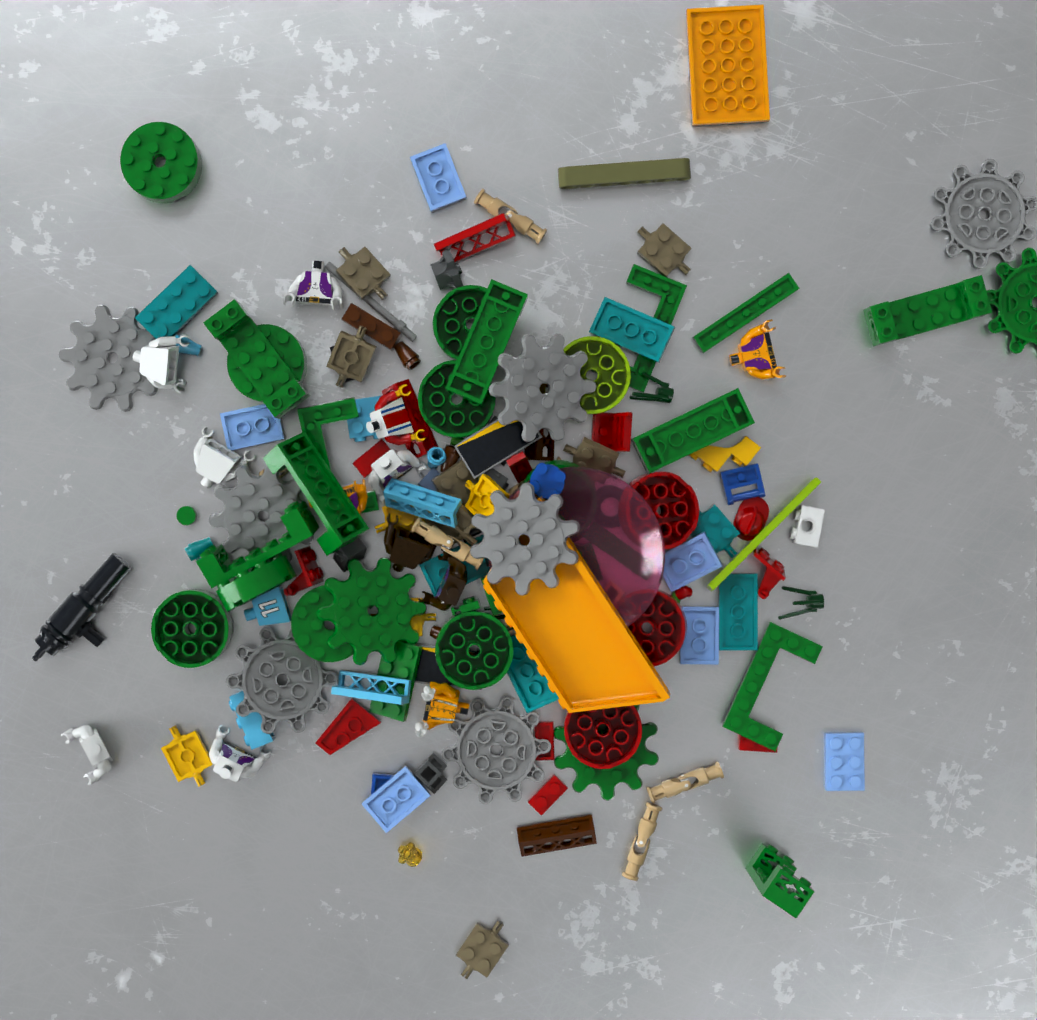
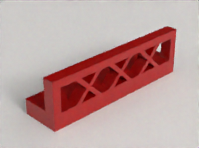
M502 213L436 242L434 246L436 251L441 253V256L443 251L450 248L458 250L455 258H453L456 263L516 237L508 215ZM506 224L510 234L504 237L497 235L499 227ZM484 233L492 235L488 244L479 242ZM468 240L475 242L472 251L469 252L462 250L464 243Z
M409 379L382 390V394L385 395L392 390L397 391L403 384L407 385L402 388L404 394L411 391L410 395H400L398 398L402 397L414 431L411 435L420 429L425 430L417 434L420 439L426 438L424 441L418 442L413 440L412 443L405 444L407 450L411 451L417 458L426 455L431 448L438 447L429 425L421 415L418 399ZM414 444L418 446L420 453L416 454L413 448Z

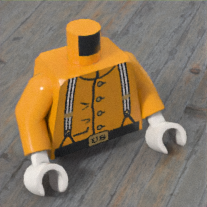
M431 681L430 686H425L423 689L424 693H421L424 701H427L423 717L424 724L417 722L415 724V733L419 738H422L427 734V729L430 730L445 723H453L456 713L468 714L469 703L459 702L460 691L454 689L449 684H439Z

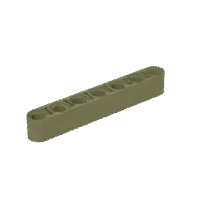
M689 158L558 168L559 189L672 182L691 179Z

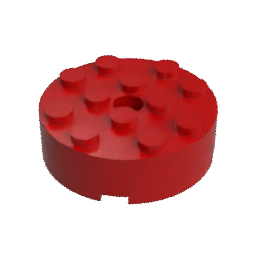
M655 472L641 475L628 484L619 501L618 515L623 531L635 544L652 550L671 549L684 543L692 531L695 530L699 518V504L692 487L681 479L680 476L670 472ZM658 507H660L661 509L660 515L658 514V512H656V510H658Z
M643 588L627 594L615 605V608L653 666L666 663L682 647L687 634V620L683 608L670 594L659 589ZM643 623H650L653 627L652 632L646 633L642 628Z
M634 705L573 713L567 711L564 720V735L571 753L580 762L597 769H609L625 763L634 755L641 741L642 723ZM601 724L608 726V731L604 734L597 731Z

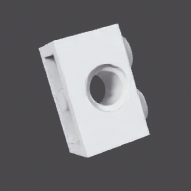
M799 505V508L795 509L794 520H796L795 528L792 527L790 539H793L792 543L818 548L825 513L824 509ZM805 521H809L811 524V528L807 532L802 528V524Z

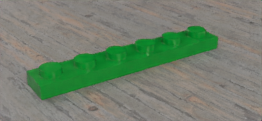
M787 273L692 338L702 353H704L800 288L790 273Z

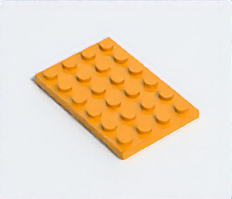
M764 5L687 9L692 126L769 122Z

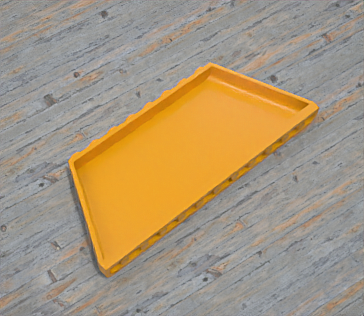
M542 496L537 499L542 502L546 501ZM523 534L519 537L520 544H529L530 539L527 535ZM570 537L566 540L567 547L577 552L579 559L574 565L566 563L557 565L555 572L559 577V584L556 588H549L542 580L535 579L530 584L529 593L521 596L517 594L515 581L510 577H504L498 584L489 583L487 575L484 578L483 587L485 591L493 596L496 608L499 611L502 610L506 616L505 621L510 628H514L517 640L520 644L525 645L528 657L531 660H535L538 665V672L542 677H546L549 689L552 693L557 694L560 706L563 709H567L569 713L664 702L670 698L671 694L666 684Z

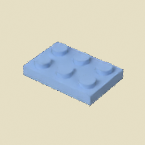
M446 143L410 157L431 212L467 198Z
M265 404L220 413L226 445L231 451L285 439L281 418H275Z
M705 531L653 558L671 592L723 566Z
M681 606L687 620V634L680 648V664L719 665V607Z
M824 733L825 790L865 791L864 733Z
M405 766L361 804L387 833L429 798L431 794L411 770Z

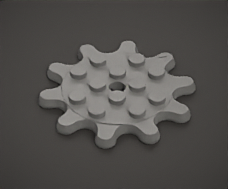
M994 159L985 160L983 169L979 174H972L965 165H958L954 169V175L957 179L956 187L953 189L939 187L934 192L935 199L944 204L945 212L943 215L933 218L931 226L936 231L946 230L951 234V241L946 246V253L954 257L962 250H969L973 254L974 266L979 269L987 265L988 257L992 253L1000 254L1006 262H1013L1017 256L1013 247L1014 241L1018 238L1032 240L1036 236V229L1026 223L1025 217L1028 212L1037 209V198L1034 196L1024 197L1020 194L1019 187L1025 179L1023 172L1014 171L1009 177H1001L997 172L998 165ZM981 209H986L989 212L988 219L984 220L980 216L979 212Z
M99 305L95 309L96 320L92 325H85L78 320L70 324V331L77 337V344L72 348H63L59 352V358L62 361L70 362L75 367V373L67 379L66 386L72 391L78 390L81 387L88 388L91 392L89 405L92 409H100L106 399L114 398L118 403L119 409L127 412L133 407V393L142 391L148 396H153L158 391V388L154 387L146 376L139 372L140 363L133 361V354L136 350L141 351L142 347L149 345L150 341L155 340L146 329L138 327L135 317L139 312L135 307H128L122 317L113 318L107 306ZM111 353L118 355V360L115 363L109 362L108 355Z
M526 334L521 340L523 351L520 356L513 357L508 353H502L498 357V364L504 368L506 376L503 381L494 382L489 386L490 395L502 397L506 402L505 409L498 415V421L504 426L509 425L513 421H520L523 425L521 436L526 442H532L540 429L548 430L554 441H560L564 437L563 424L567 419H574L579 423L587 419V411L580 406V399L584 394H591L596 390V383L593 380L583 379L580 375V369L587 362L588 356L583 351H578L571 356L566 355L563 350L565 340L561 334H554L549 344L545 347H540L533 335ZM547 383L548 392L542 394L539 390L540 385Z
M267 464L263 474L259 476L253 475L247 466L239 465L235 470V475L238 479L235 487L229 488L224 485H218L214 488V495L224 503V509L222 512L212 514L209 518L211 526L227 529L229 536L224 541L223 547L229 554L239 548H244L248 552L257 547L261 550L272 539L276 538L278 541L284 533L288 532L280 518L285 513L284 509L295 501L302 502L299 496L301 489L294 478L290 481L281 480L279 472L273 475ZM306 503L312 515L316 516L315 510L309 506V503ZM266 511L269 514V518L267 520L259 519L258 513ZM314 536L303 540L301 543L305 545L311 544ZM290 548L281 553L283 556L286 555L289 562H291L293 556Z
M528 482L520 486V493L516 499H508L500 490L493 491L490 500L494 505V512L489 516L475 514L471 520L472 525L483 532L484 538L482 542L471 547L470 554L473 558H487L491 561L492 568L487 574L488 582L498 584L504 577H510L515 581L517 594L521 596L529 593L530 584L535 579L542 580L549 588H556L559 584V577L555 572L557 565L560 563L574 565L579 559L577 552L567 547L566 540L569 536L579 532L580 524L576 520L564 521L559 517L558 511L563 505L562 496L553 494L548 500L539 501L535 497L534 486ZM524 534L529 537L530 542L528 545L520 544L519 537Z
M264 627L259 633L261 644L257 649H250L245 645L236 648L235 655L243 662L244 669L238 674L229 675L226 679V684L228 687L238 688L244 693L243 701L236 707L237 714L241 717H246L252 712L259 713L262 716L261 730L264 733H272L277 723L282 720L289 722L294 732L300 733L306 727L304 715L307 711L313 710L319 714L328 712L329 703L322 698L321 690L325 686L336 684L338 676L333 671H324L320 666L321 661L309 657L298 647L294 640L292 629L288 637L281 640L275 637L271 628ZM279 675L287 677L288 682L286 685L282 686L277 683Z
M503 697L496 710L487 709L481 699H475L470 706L473 713L471 720L464 722L455 718L453 723H448L449 730L457 735L458 740L456 745L443 749L442 758L445 761L457 762L460 766V772L453 779L454 786L462 789L468 784H476L479 788L478 799L481 803H490L494 793L499 790L505 791L511 801L517 802L522 798L520 783L524 779H531L534 782H541L544 779V771L536 765L535 759L539 754L548 753L551 749V743L547 739H537L533 735V728L540 720L539 715L536 712H529L524 717L516 716L513 711L514 700L511 697ZM492 746H501L502 752L499 755H494L491 752Z

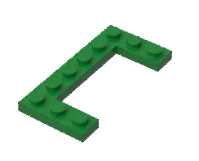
M633 264L626 283L660 296L661 299L653 318L671 325L687 285ZM638 354L634 366H630L631 378L629 387L644 393L649 379L644 377L642 372L651 375L656 361Z
M355 397L297 409L302 432H306L331 472L332 469L321 424L359 417ZM374 490L367 491L368 500L366 508L362 513L379 510L376 492Z
M769 622L722 727L776 751L783 734L748 718L780 648L815 664L823 646Z

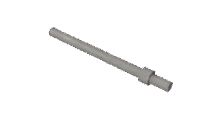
M328 262L325 268L350 288L336 273L338 268L331 262ZM370 295L363 299L390 322L395 330L403 333L412 342L415 340L417 335L406 327V323L394 317Z

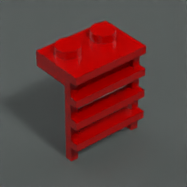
M603 412L593 414L591 440L616 452H630L633 413Z

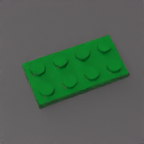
M399 641L395 645L397 654L395 662L386 663L381 656L377 675L411 680L410 699L408 704L403 705L371 700L369 712L402 722L406 721L422 646ZM383 680L377 684L383 692L389 688ZM399 683L394 688L399 694L404 695L405 684Z

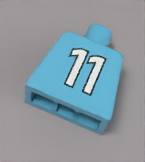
M282 586L276 587L253 599V608L244 610L246 620L257 619L259 626L290 622L292 618Z

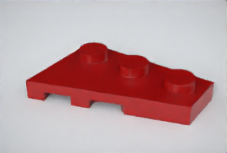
M352 698L315 744L331 755L379 725L381 721Z

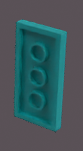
M189 265L135 319L155 339L174 336L218 292Z
M604 297L589 333L608 339L616 345L659 363L675 327Z
M483 534L475 538L477 540L475 544L483 541ZM457 546V547L451 549V551H452V552H457V551H459V550H460V546ZM438 556L431 558L421 565L419 564L434 597L449 566L448 561L439 560ZM484 559L479 569L476 570L475 566L466 561L462 562L467 570L466 584L486 576L492 566L487 567L486 560Z
M730 573L718 585L719 650H758V574Z
M515 634L511 635L513 659L507 674L526 712L529 713L558 700L557 694L552 693L549 689L546 677H542L538 672V665L535 660H531L528 657L525 645L519 643Z

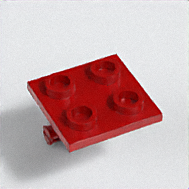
M310 546L294 551L302 573L284 589V594L287 596L296 595L297 592L324 581L323 571L318 567L315 551Z
M756 547L753 550L754 556L767 567L758 589V595L762 599H766L774 586L781 579L783 581L786 579L785 570L778 560L773 561L769 557L770 554L763 547L760 549Z

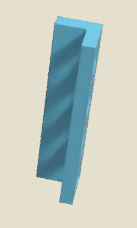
M391 478L383 491L387 507L456 528L458 524L456 513L462 505L459 498Z
M340 670L338 685L332 686L331 694L403 705L409 703L411 680ZM345 675H349L353 679L354 683L352 685L344 686ZM364 678H367L372 684L367 689H364L360 683ZM382 680L389 686L384 692L377 686ZM399 683L405 684L404 695L399 694L394 688Z

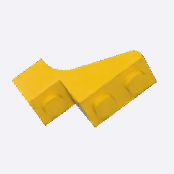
M743 436L736 445L730 448L708 445L688 456L695 461L699 459L703 462L702 467L711 473L712 470L718 472L730 455L733 457L731 460L738 466H747L761 447L747 436Z

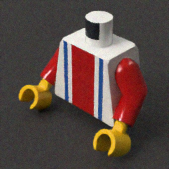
M406 384L401 385L397 391L393 390L381 396L374 406L375 410L370 413L371 421L366 424L369 433L375 432L378 439L385 438L386 442L395 445L412 443L413 440L422 442L426 439H420L417 436L419 432L425 431L423 429L411 435L414 431L402 397L398 398L400 395H410L411 391L406 394L402 392V388L407 386Z

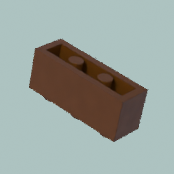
M353 303L350 304L342 317L345 323L356 330L359 329V325L363 326V328L366 327V336L392 352L402 337L399 331Z

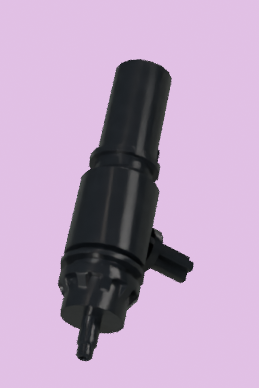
M112 553L85 585H80L78 592H72L50 616L49 620L45 621L46 625L41 627L40 634L35 639L40 648L32 657L34 661H38L46 652L55 656L59 650L66 649L69 646L68 643L73 642L72 636L74 634L79 638L84 636L96 647L102 643L104 638L90 627L92 625L90 621L97 615V607L99 605L102 606L112 595V590L132 569L124 559Z

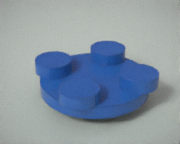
M543 462L537 464L530 477V483L535 489L534 493L545 499H549L553 494H560L565 485L566 474L553 464Z

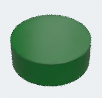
M190 506L181 507L177 511V520L182 525H191L197 519L195 509Z

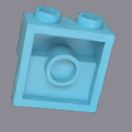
M381 396L355 399L359 417L347 419L350 439H354L355 442L366 441V437L370 436L378 439L375 432H368L366 424L371 421L370 413L375 410L374 406Z

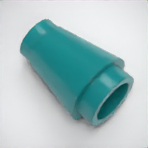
M208 537L189 543L184 549L191 561L198 560L201 557L199 554L212 546L213 543Z

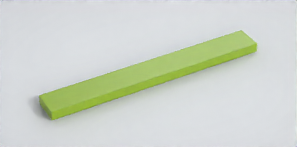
M817 477L814 478L707 585V588L712 592L821 481Z

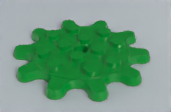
M1026 248L1022 252V264L1018 268H1012L1005 262L999 263L996 266V273L1001 278L1002 285L997 290H987L990 304L995 305L998 309V315L989 322L988 329L992 333H999L1003 330L1009 331L1012 336L1009 349L1015 354L1022 352L1027 343L1032 342L1037 346V308L1032 305L1033 298L1037 297V255L1033 248Z
M387 557L380 558L376 568L371 571L364 569L360 560L351 559L347 565L350 574L347 580L339 581L334 577H330L324 583L326 590L333 595V602L329 606L320 607L317 611V617L321 621H331L335 625V632L328 638V645L332 649H338L344 644L351 645L354 649L353 662L357 665L365 664L368 655L374 651L379 652L386 663H393L397 658L395 651L397 642L406 641L409 644H416L419 641L418 632L411 627V619L414 616L425 614L427 607L425 603L413 601L409 597V590L415 585L416 578L410 573L405 574L401 578H394L390 573L391 562ZM371 605L375 606L378 610L377 615L374 617L368 614V608Z
M634 705L638 712L639 705ZM652 722L642 724L641 741L634 755L625 763L613 768L597 769L583 764L571 753L565 740L564 727L557 726L554 728V738L565 743L566 751L555 758L554 765L560 770L566 768L575 770L576 778L572 784L575 792H584L587 786L596 784L600 787L601 797L606 801L612 800L615 796V787L619 783H626L632 790H639L642 787V780L638 776L639 767L642 765L654 766L658 763V755L646 748L647 739L656 735L658 728ZM601 724L597 731L604 734L608 731V726Z

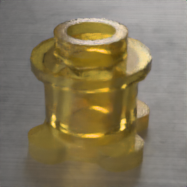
M410 842L408 845H401L398 848L399 863L404 864L406 862L408 866L415 867L421 862L422 852L420 849L415 848L413 843Z

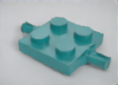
M715 504L707 511L701 512L699 510L697 526L690 535L695 537L705 531L716 553L725 550L733 558L737 552L730 544L740 532Z

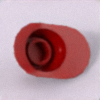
M754 497L743 500L733 522L734 527L740 532L737 536L740 539L746 541L753 540L764 529L769 516V507L764 499Z

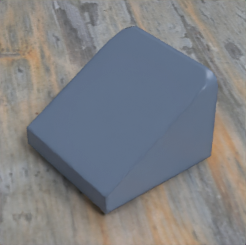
M432 468L417 485L437 492L431 480L440 473L435 468Z

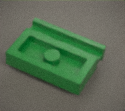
M474 596L464 598L462 600L463 603H460L459 607L452 605L451 611L454 616L457 611L464 613L479 609L481 607L479 598L475 599Z

